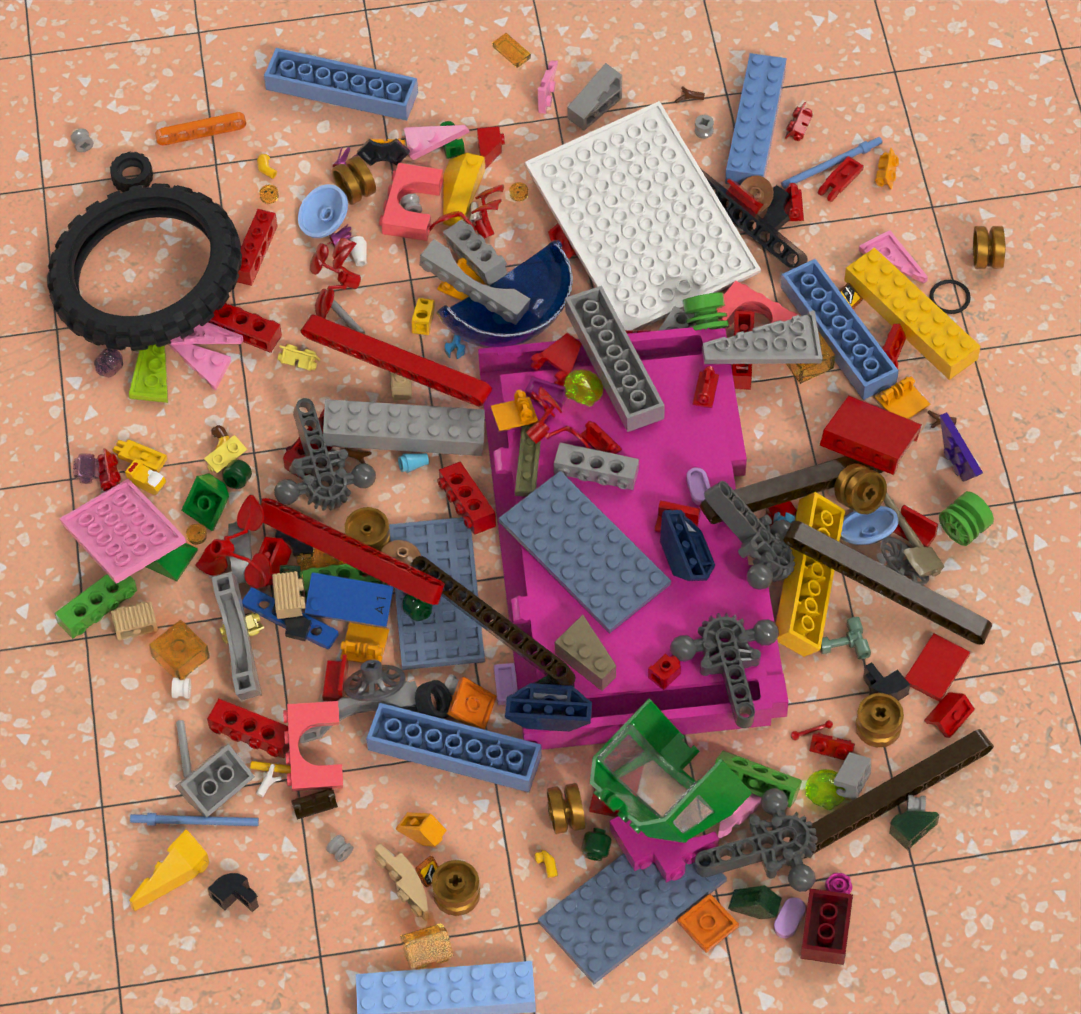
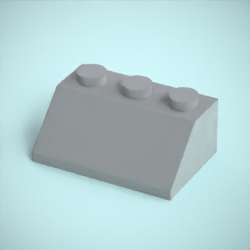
M227 744L217 750L175 785V787L189 804L207 818L255 776L232 747Z

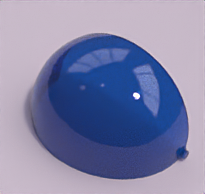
M559 240L552 241L538 253L490 285L493 288L515 289L530 298L529 309L516 325L505 321L499 314L489 311L483 304L473 301L470 296L451 307L444 305L436 314L454 335L476 346L486 348L519 345L535 338L551 326L565 308V298L569 297L572 291V268L569 259L561 248L562 243Z

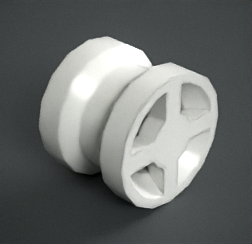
M173 678L172 698L182 696L185 699H190L191 678H185L184 680Z

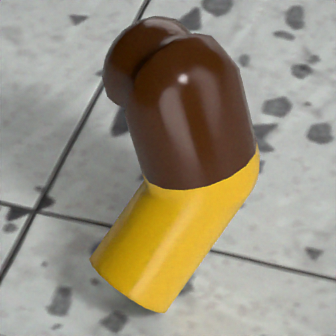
M217 425L211 429V434L219 440L216 449L230 439L223 426Z

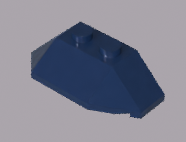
M664 510L662 512L660 543L673 576L687 581H707L715 567V563L702 531L685 516L682 510Z
M530 683L516 691L513 695L507 696L505 718L526 729L570 732L591 723L592 702L573 686Z

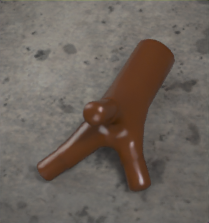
M682 86V92L685 94L676 99L675 102L678 103L686 99L704 100L705 93L691 91Z
M929 410L927 413L936 419V422L931 425L932 428H935L941 424L940 415ZM950 417L954 425H956L957 418Z
M348 448L344 449L348 452V457L355 458L360 463H365L364 457L372 454L371 451L361 452Z

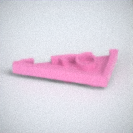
M558 61L549 62V69L546 70L541 81V87L538 88L539 113L546 114L547 107H551L552 96L550 95L551 92L555 91L556 82L554 78Z
M466 125L404 128L407 146L410 150L409 156L413 160L469 133Z
M890 230L859 246V251L863 254H866L875 247L903 274L921 283L927 282L928 276Z
M207 322L204 326H196L194 333L183 339L180 336L172 339L171 344H241L243 342V335Z
M168 344L175 353H178L183 358L185 363L194 371H197L198 375L211 385L212 389H217L231 363L230 356L193 344Z
M751 794L731 816L720 822L718 838L728 835L732 832V827L735 824L740 825L750 814L757 811V806L761 803L762 797Z

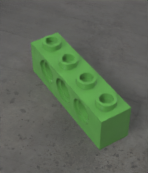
M348 564L329 565L323 568L313 567L302 570L306 601L312 572L387 585V583L370 575L363 577L362 575L366 573Z
M106 574L55 612L57 623L72 639L77 635L83 634L89 626L99 622L105 614L115 610L121 602L135 594L137 591L135 580L129 576L116 584Z
M724 750L717 757L715 764L722 759L752 794L762 797L767 790L777 788L782 790L787 796V807L791 808L796 801L802 780Z

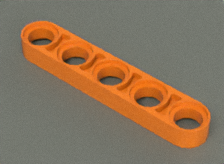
M235 112L163 127L155 132L157 143L164 146L240 130L246 126L247 122L243 113Z

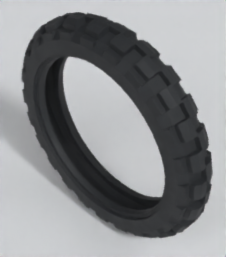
M154 183L151 187L146 188L145 185L129 187V191L123 193L118 190L107 195L108 199L100 203L97 200L85 209V214L77 215L68 224L69 230L61 234L55 244L56 249L52 252L49 260V272L47 274L49 296L58 316L77 336H83L86 341L98 346L106 345L107 348L115 350H125L126 347H130L132 351L147 350L150 345L156 344L157 347L171 344V340L179 336L183 339L194 333L196 326H204L215 316L213 312L224 306L230 297L229 292L234 290L239 278L238 270H240L242 264L241 243L233 221L219 204L212 201V198L201 192H193L191 188L174 185L173 188H170L169 184ZM147 218H173L195 226L209 239L210 258L203 276L187 295L162 310L139 316L113 315L91 306L80 295L79 278L87 256L105 236L121 226Z

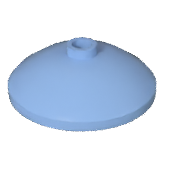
M326 184L315 188L305 197L298 212V223L300 229L307 236L323 238L332 234L340 227L348 209V200L343 190L335 185Z
M880 506L876 511L867 515L853 511L844 517L840 538L854 545L877 543L887 538L898 525L897 513L885 506Z

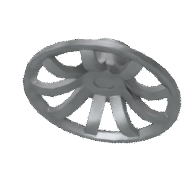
M884 538L881 542V551L888 563L886 567L905 577L910 575L913 581L923 586L926 585L929 581V576H919L912 565L908 566L910 563L908 559L903 560L905 555L903 550L911 547L896 538ZM896 544L900 545V552H899V554H898V549H897V545H896ZM885 550H888L891 556L888 557ZM916 576H918L921 579L920 582L917 581Z
M369 660L361 665V670L356 671L347 678L344 684V692L349 698L358 701L380 700L398 692L404 686L406 677L404 672L398 667L381 665V662L378 660ZM390 669L396 671L393 675L387 674ZM400 677V681L398 682L390 680ZM351 680L358 682L355 685H349ZM383 682H385L386 684H388V685H390V686H392V687H394V688L391 689V690H388V689L386 688V686L384 685ZM375 684L378 685L383 694L375 695ZM369 685V696H361ZM361 686V688H360V689L358 690V692H356V693H352V692L350 691V690H356V689H358V688Z

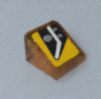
M849 282L839 290L852 309L863 301V298Z
M432 855L415 868L421 883L425 887H429L432 884L433 874L439 867Z

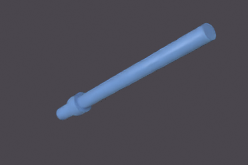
M877 137L869 142L864 141L854 149L782 181L781 185L785 189L790 183L796 184L843 162L848 156L852 158L861 153L870 152L872 148L883 143L882 139Z
M147 813V815L131 814L130 823H147L148 826H156V824L259 826V818L210 816L206 818L205 816H174Z

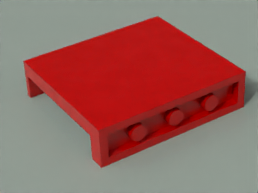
M848 395L824 428L819 446L894 475L899 461L913 441L917 442L922 424Z

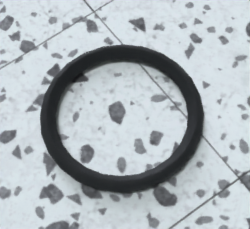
M943 280L936 283L932 287L929 296L935 304L936 302L934 300V292L939 286L943 284H956L965 291L967 299L965 304L961 308L956 310H946L938 306L943 312L947 314H956L962 312L968 307L970 303V292L968 288L959 281Z

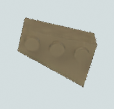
M582 615L555 641V655L603 691L616 678V664L584 615Z

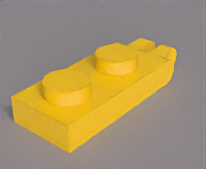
M118 440L117 446H114L112 449L114 453L118 454L117 457L119 459L132 463L136 458L144 466L158 473L167 461L166 454L131 440L126 442Z

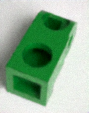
M445 121L440 124V126L455 125L451 121ZM455 139L443 145L447 159L465 153L463 139Z

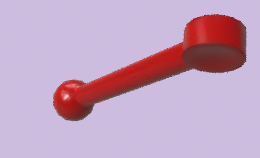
M828 720L825 724L801 732L793 731L791 738L798 740L800 736L824 728L830 729L833 726V722Z

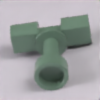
M859 617L847 619L849 632L846 633V637L829 640L827 636L822 638L820 649L822 654L831 653V648L849 645L850 648H855L858 659H866L871 655L868 641L863 639L862 636L863 627Z

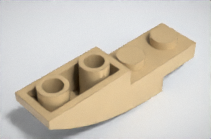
M379 844L374 848L376 863L381 868L385 867L389 871L391 879L396 882L398 898L403 903L407 902L417 917L421 916L427 921L429 919L427 899L417 872L402 853L394 857L382 844Z

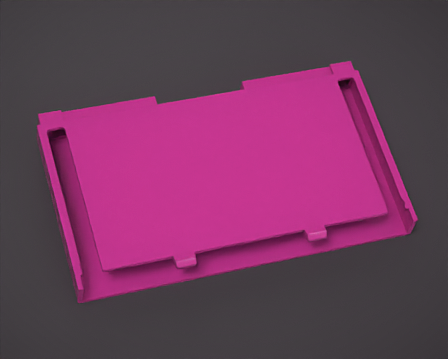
M693 327L627 334L665 405L663 420L627 432L582 345L570 378L563 386L569 388V394L561 408L562 413L554 408L553 412L556 416L553 418L549 414L544 421L550 428L547 431L548 433L569 426L580 434L586 430L585 424L588 421L595 422L622 448L617 455L639 459V471L633 490L620 489L611 485H601L592 481H581L578 478L567 476L671 580L670 586L610 634L499 523V517L525 498V496H515L522 426L499 431L491 405L513 401L515 392L517 390L525 392L532 377L554 383L557 380L554 376L560 370L548 361H545L537 371L530 367V365L534 362L531 360L534 354L543 352L556 341L478 349L480 380L492 387V392L483 406L485 410L509 621L555 655V641L584 615L616 664V678L603 691L569 666L576 677L572 686L592 702L591 723L570 732L534 730L522 727L523 740L541 744V750L607 743L648 699L652 700L683 735L744 729L738 727L735 723L722 674L703 676L700 673L701 661L704 657L703 651L696 652L691 660L686 662L680 661L681 674L665 690L648 678V667L653 666L665 653L669 657L672 655L670 645L675 637L687 635L693 638V640L703 638L698 634V628L702 627L704 620L708 621L710 615L716 619L718 613L721 617L728 613L730 618L736 614L737 621L743 618L745 630L753 629L754 625L762 619H769L774 622L769 587L758 590L749 585L747 572L753 565L748 564L747 557L742 558L739 555L738 550L741 548L742 542L724 521L710 524L700 509L698 528L704 535L715 563V567L707 581H687L673 576L660 543L661 533L655 532L660 500L700 508V505L692 501L686 482L687 472L690 469H703L707 474L710 487L720 481H725L733 490L736 489L734 477L746 475L747 457L731 364H704L703 343L722 337L727 338L725 328L711 330L707 328V330L695 331ZM707 366L713 367L715 374H719L712 408L692 405L699 372H703ZM530 399L539 421L545 413L544 407L539 402ZM563 431L551 436L549 439L544 437L541 440L536 489L555 475L554 461L560 443L586 448L578 437L568 431ZM588 443L590 449L595 450V449ZM720 639L722 642L729 641L728 639ZM778 640L769 646H762L756 641L748 642L750 647L761 652V659L758 666L744 669L755 708L754 722L749 728L771 726L772 718L787 717L789 703ZM513 651L517 690L530 683L558 685ZM731 657L725 658L728 661L734 660ZM731 676V677H730L731 679H734V680L739 679V677H737V676ZM741 694L735 695L737 698H744ZM746 713L740 714L742 717H749ZM626 734L623 738H628L631 736L629 734Z

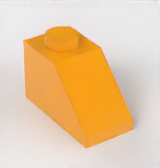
M407 812L395 828L398 832L422 846L431 847L438 845L447 831L431 813Z

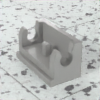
M849 752L834 779V785L845 789V791L837 789L836 793L838 795L850 798L852 801L859 797L871 774V758Z

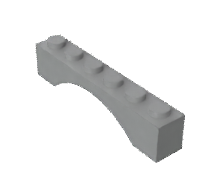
M434 239L420 255L419 265L425 271L433 273L441 281L452 285L457 291L470 296L473 301L483 304L489 311L499 314L507 322H512L516 325L529 309L530 298L517 290L493 288L473 280L457 265L450 249Z
M232 572L211 577L228 639L235 693L241 700L260 696L262 693L237 577Z
M405 681L404 686L398 692L380 700L358 701L348 697L339 699V721L357 713L377 711L379 703L419 713L415 702L416 682ZM386 687V688H387L388 690H391V689H393L394 687ZM380 689L375 691V695L383 694ZM364 692L361 696H369V692ZM332 726L313 727L307 730L301 736L300 743L322 738Z

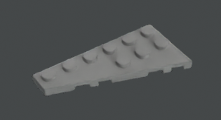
M815 310L808 312L804 316H793L792 319L787 321H776L753 328L752 331L746 333L742 331L736 333V336L722 337L705 342L702 345L704 364L821 363L823 359Z

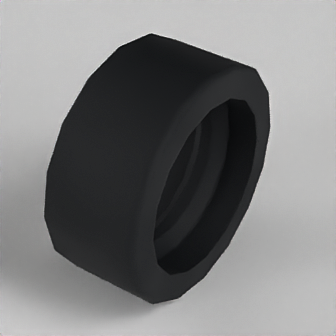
M432 680L418 686L415 692V702L419 713L441 719L449 716L447 712L452 697L444 683L439 680ZM431 693L433 694L436 700L437 709L434 707L432 703Z

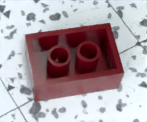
M809 889L800 959L844 965L853 894Z

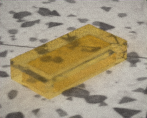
M507 33L493 42V48L516 68L531 59V53Z

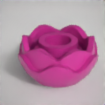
M833 873L825 882L826 891L850 894L853 888L850 877L843 873Z

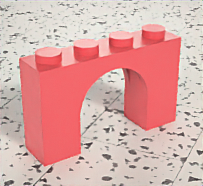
M398 163L397 170H393V184L388 187L389 198L384 201L383 210L385 212L384 215L380 216L379 226H382V234L427 241L431 226L430 214L407 211L399 203L402 197L407 194L423 193L440 196L443 185V170Z
M735 281L723 295L725 306L717 309L718 313H727V317L719 319V321H728L729 326L725 327L726 331L734 322L735 311H754L764 315L770 323L780 320L787 321L792 319L793 316L798 315L738 281Z
M338 701L287 704V710H283L284 723H288L289 730L284 731L285 744H289L290 752H286V765H291V773H287V786H292V791L343 788L342 764L321 766L310 764L303 759L298 749L299 740L307 730L313 727L339 725Z

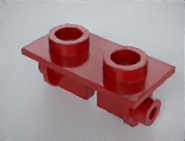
M806 102L801 107L797 106L792 113L794 118L786 127L788 132L785 139L790 135L795 141L803 139L807 130L805 126L809 125L813 116L811 109L804 108Z
M790 183L787 190H785L791 197L786 204L785 213L789 216V221H804L802 191L798 189L795 183Z
M707 366L703 372H699L692 405L707 408L713 407L719 374H715L713 367Z
M588 421L585 424L586 430L581 435L595 450L617 454L622 450L595 422Z
M104 448V454L98 455L96 462L98 472L102 474L99 475L100 486L103 491H108L120 484L121 476L117 470V457Z
M818 732V734L814 733L812 735L809 751L845 760L849 752L852 753L854 751L855 743H852V740L848 741L841 738L834 740L833 736Z

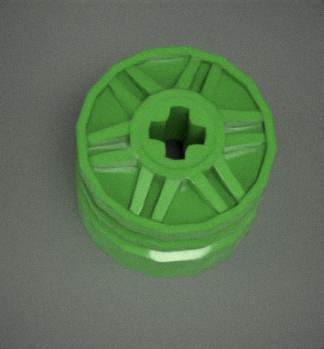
M722 292L703 294L682 300L684 313L694 314V317L686 320V324H696L692 326L695 331L707 330V328L710 330L721 329L729 326L728 321H719V319L727 317V313L717 312V309L725 306Z
M969 491L964 492L954 501V504H950L939 513V521L943 530L953 541L962 546L969 545L979 536V533L984 532L994 522L993 513L985 501L977 494Z

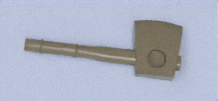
M886 493L885 506L897 513L898 524L913 548L903 550L908 561L921 577L939 575L945 566L932 547L923 546L895 505L894 500Z

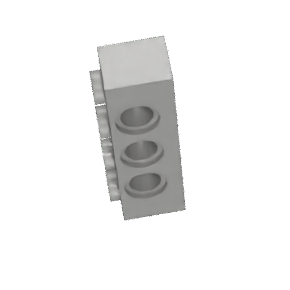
M460 220L443 231L447 244L460 258L467 260L466 264L488 286L508 274L505 267L507 265L505 259L501 255L498 256L495 249L491 245H487L484 238L480 234L477 235L470 224L467 225L463 220Z
M560 443L554 461V474L561 471L566 477L578 478L581 481H592L601 485H611L620 489L633 490L639 471V459Z

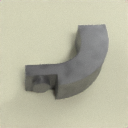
M237 522L228 524L229 536L244 530L238 527ZM248 530V533L230 541L235 547L233 553L252 560L250 530ZM230 557L232 573L237 577L238 583H245L244 572L249 563Z

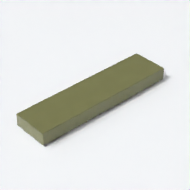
M534 424L522 426L515 496L527 497L536 490L541 441L536 444L526 433Z

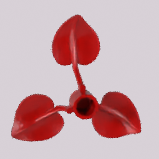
M504 185L487 189L475 197V199L481 198L482 206L471 212L474 214L480 211L482 216L481 219L475 221V226L462 212L455 211L439 217L433 222L429 230L431 231L436 224L453 217H462L484 239L494 235L495 233L490 224L487 210H498L502 200L498 199L486 204L485 199L494 192H503Z
M341 238L333 250V267L325 263L329 255L327 245L320 243L317 246L310 263L311 273L318 274L323 266L338 273L337 280L341 284L328 286L327 289L320 291L315 303L317 316L326 319L334 300L333 289L346 290V287L352 289L359 287L361 276L342 266L357 243Z
M539 387L538 394L533 391L531 392L530 399L539 402L544 407L545 412L541 419L526 431L527 435L536 444L544 437L549 439L560 432L568 431L578 437L586 448L590 449L585 438L572 427L565 426L548 433L547 431L550 428L544 421L549 414L553 418L556 416L553 412L554 408L562 413V410L544 388Z
M250 494L245 499L237 515V525L244 530L231 536H224V540L214 539L205 548L195 566L208 575L218 576L227 569L228 562L225 557H234L249 563L244 572L247 584L253 588H262L269 584L272 576V567L269 559L261 553H256L252 560L233 553L235 547L230 541L248 533V530L257 531L261 527L264 520V511L254 495Z

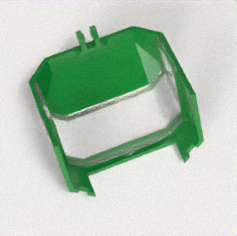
M650 699L593 756L590 784L595 789L593 793L601 801H604L613 812L618 810L617 815L625 823L630 821L629 826L636 833L639 834L642 831L650 838L686 843L692 837L731 816L752 792L722 759L701 780L695 781L683 769L700 751L694 745L690 748L683 741L685 736Z

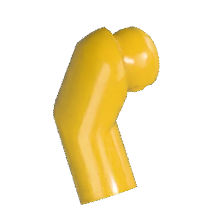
M259 155L257 158L259 172L274 179L277 171L269 167V155Z
M546 850L536 852L534 854L535 861L538 864H545L547 877L558 876L554 857Z

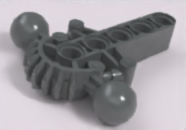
M308 398L300 399L294 408L293 416L305 457L294 459L289 470L291 473L297 474L298 477L300 476L303 481L296 484L291 479H284L276 484L274 495L277 501L289 505L294 503L299 495L306 494L309 499L308 505L313 502L315 509L321 506L322 511H325L328 506L330 510H333L335 506L341 507V502L345 503L347 497L350 496L351 491L347 488V485L354 484L358 488H368L375 482L376 472L369 464L361 463L356 465L352 472L347 473L343 467H345L348 452L344 449L340 451H327L313 402ZM304 407L308 412L304 413L299 408ZM305 426H311L313 431H308ZM310 444L317 445L319 449H313ZM316 463H322L324 468L317 467ZM337 466L338 470L334 472L333 468ZM321 481L328 482L330 486H323Z
M720 481L704 492L708 504L742 542L741 548L738 550L739 555L742 558L748 555L755 558L753 560L754 565L747 572V581L751 587L758 590L766 589L772 581L784 580L794 571L795 562L793 560L795 557L791 553L793 550L783 541L791 523L785 520H778L769 528V525L772 523L771 518L765 515L758 519L725 481Z
M718 613L716 619L710 615L708 621L704 620L702 627L698 628V634L703 638L693 640V638L687 635L675 637L670 645L671 654L676 656L679 661L686 662L691 660L696 652L703 651L704 657L701 661L700 673L703 676L722 674L735 723L740 728H749L754 722L755 708L744 669L758 666L760 664L761 652L750 647L748 642L756 641L762 646H769L779 636L778 627L773 621L762 619L754 625L753 629L745 630L743 618L737 621L736 614L730 618L728 613L724 617H721ZM720 639H728L729 641L722 642ZM731 657L734 660L728 661L725 658ZM731 676H737V677H739V679L734 680V679H731L730 677H731ZM741 694L744 698H737L735 695ZM746 713L749 717H742L740 714Z
M773 788L767 790L761 798L762 808L766 813L773 816L772 822H766V820H760L758 816H752L750 818L752 837L701 851L695 858L696 872L701 877H710L762 862L766 876L772 879L776 877L777 871L785 864L786 866H791L788 874V882L791 887L799 892H806L812 888L816 878L814 871L811 867L803 864L802 859L804 857L811 858L813 856L812 851H816V829L812 828L811 821L806 822L805 815L798 818V813L796 812L793 816H786L785 810L788 806V798L782 790ZM766 827L772 828V831L768 832ZM789 837L793 840L791 842H785L783 839ZM769 843L772 847L764 848L762 845ZM746 849L752 851L750 854L742 853ZM726 855L731 857L729 860L721 859V857ZM783 855V859L776 861L775 857ZM702 862L710 863V865L706 867L701 866L700 864Z

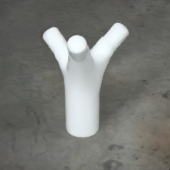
M477 202L471 203V212L478 208ZM476 212L474 214L471 213L469 220L473 222L474 220L481 219L479 212Z
M271 764L268 773L263 772V781L256 792L260 797H264L271 784L282 780L281 776L272 777L274 764Z

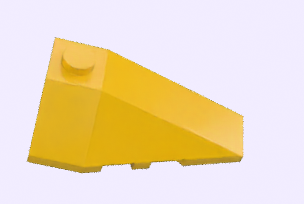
M464 153L449 160L443 175V215L459 211L467 216L485 173V157ZM453 217L443 221V224L452 226L460 220H465L462 217Z
M185 829L167 849L169 852L168 856L163 862H157L154 866L153 876L144 879L129 899L131 908L134 911L192 880L199 873H203L209 865L208 854L188 830Z

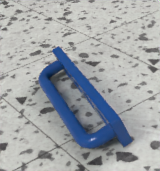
M253 587L250 588L242 600L243 607L286 629L285 623L272 614L275 598ZM267 601L269 606L264 609L259 606V603ZM302 613L304 618L312 622L306 640L320 647L330 649L339 635L338 630ZM313 628H320L322 632L320 635H315L311 633V630Z

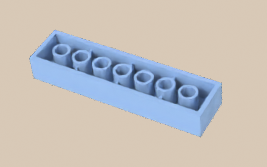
M532 961L356 974L357 1014H520L536 1012Z

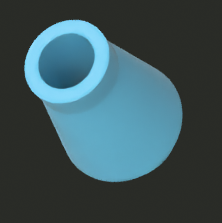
M403 453L402 456L398 457V465L401 472L409 473L429 464L427 453Z

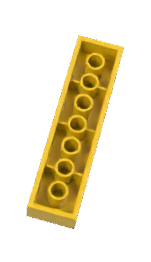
M875 247L846 267L844 281L891 326L893 324H901L906 340L946 378L952 379L978 360L981 346Z
M814 492L799 499L795 521H800L840 542L845 510L817 492ZM790 547L793 550L791 553L795 557L793 560L795 566L794 571L783 582L776 619V626L779 630L777 640L778 643L805 657L821 649L835 570Z

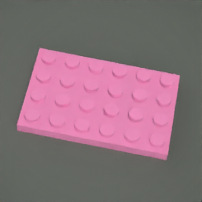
M129 479L60 518L61 524L116 584L186 543L185 537Z

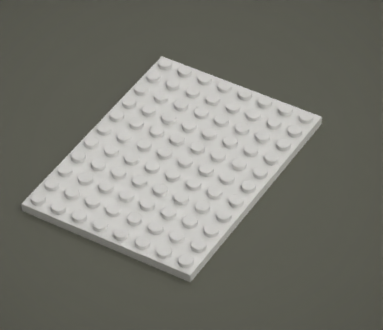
M660 101L525 162V167L595 287H603L625 330H633L635 332L667 317L674 306L684 309L682 300L686 298L721 292L731 287L735 281L740 283L761 272L759 265Z

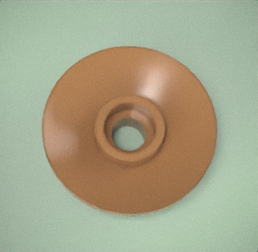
M751 176L741 183V186L755 198L756 194L760 193L758 200L764 205L758 213L763 212L770 206L773 200V187L766 178Z
M404 540L391 541L382 549L383 553L408 565H411L415 557L421 556L416 546Z

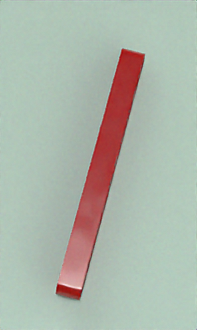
M314 314L310 315L300 330L301 334L311 341L478 407L483 406L492 392V387L480 379Z
M262 498L260 505L264 511V524L423 602L432 605L439 604L445 585L441 580L276 500Z

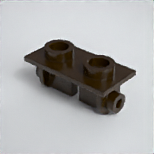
M332 788L291 800L297 820L338 807Z

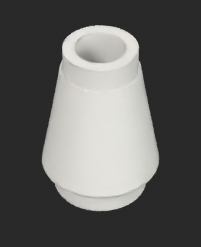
M361 236L351 238L350 241L357 243L351 251L356 266L366 265L367 242Z

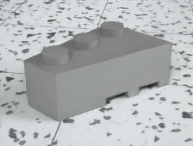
M605 63L578 96L568 105V119L582 130H586L622 99V74Z

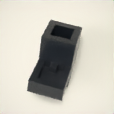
M872 662L865 666L863 678L865 683L870 686L869 695L885 693L893 696L898 701L909 695L910 684L898 669L883 677Z
M238 873L225 874L208 888L210 898L224 910L230 907L237 899L252 912L259 907L258 896L254 890L249 888L248 878Z

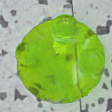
M584 369L574 370L565 379V396L578 403L593 406L603 394L602 381L591 371Z
M828 769L816 771L809 776L806 782V796L814 804L826 810L834 809L835 806H838L846 798L836 793L837 789L845 791L843 787L834 785V779L838 774L836 771Z

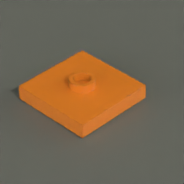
M463 676L459 678L447 714L465 725L485 730L497 696Z
M711 894L707 895L677 919V923L705 953L739 927V923Z

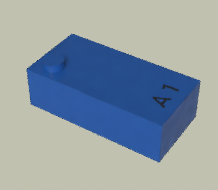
M312 572L305 614L387 629L394 587Z

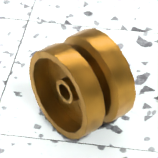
M359 156L348 159L346 165L339 164L332 168L334 182L346 194L350 205L361 201L362 195L368 197L376 192L374 178L365 162Z
M975 226L973 232V262L975 269H985L988 261L993 269L1003 268L1006 251L1003 226H992L989 234L985 226Z
M852 464L841 471L836 479L834 491L837 501L842 505L851 508L859 514L867 515L876 511L885 500L887 483L878 472L870 470L862 464Z
M363 507L353 511L347 517L344 524L346 535L381 552L383 547L391 542L388 519L379 509Z
M874 693L865 697L860 702L857 710L855 725L859 738L867 745L876 748L887 747L893 744L900 736L904 719L903 707L900 702L893 696L885 693Z
M577 783L565 785V799H563L561 789L558 786L547 788L548 812L555 834L567 832L568 818L570 826L574 831L585 829L583 805Z
M461 860L447 861L440 865L433 874V897L435 904L442 912L448 915L460 916L469 913L476 907L481 894L478 872L471 864Z

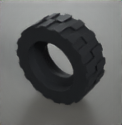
M122 153L111 163V179L117 190L126 192L129 191V187L145 185L146 188L149 187L150 182L153 180L151 162L142 153ZM129 167H138L141 170L138 177L131 179L124 178L122 172Z

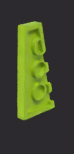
M155 344L148 346L147 350H139L129 391L130 399L168 403L165 346L157 347Z

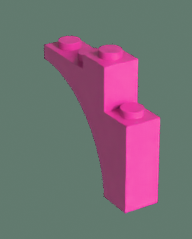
M619 816L610 820V831L633 870L646 869L654 862L666 883L671 880L676 881L685 874L686 863H694L699 852L719 846V838L715 831L707 835L691 838L686 843L650 838L642 831L638 834L629 826L630 821L625 823Z

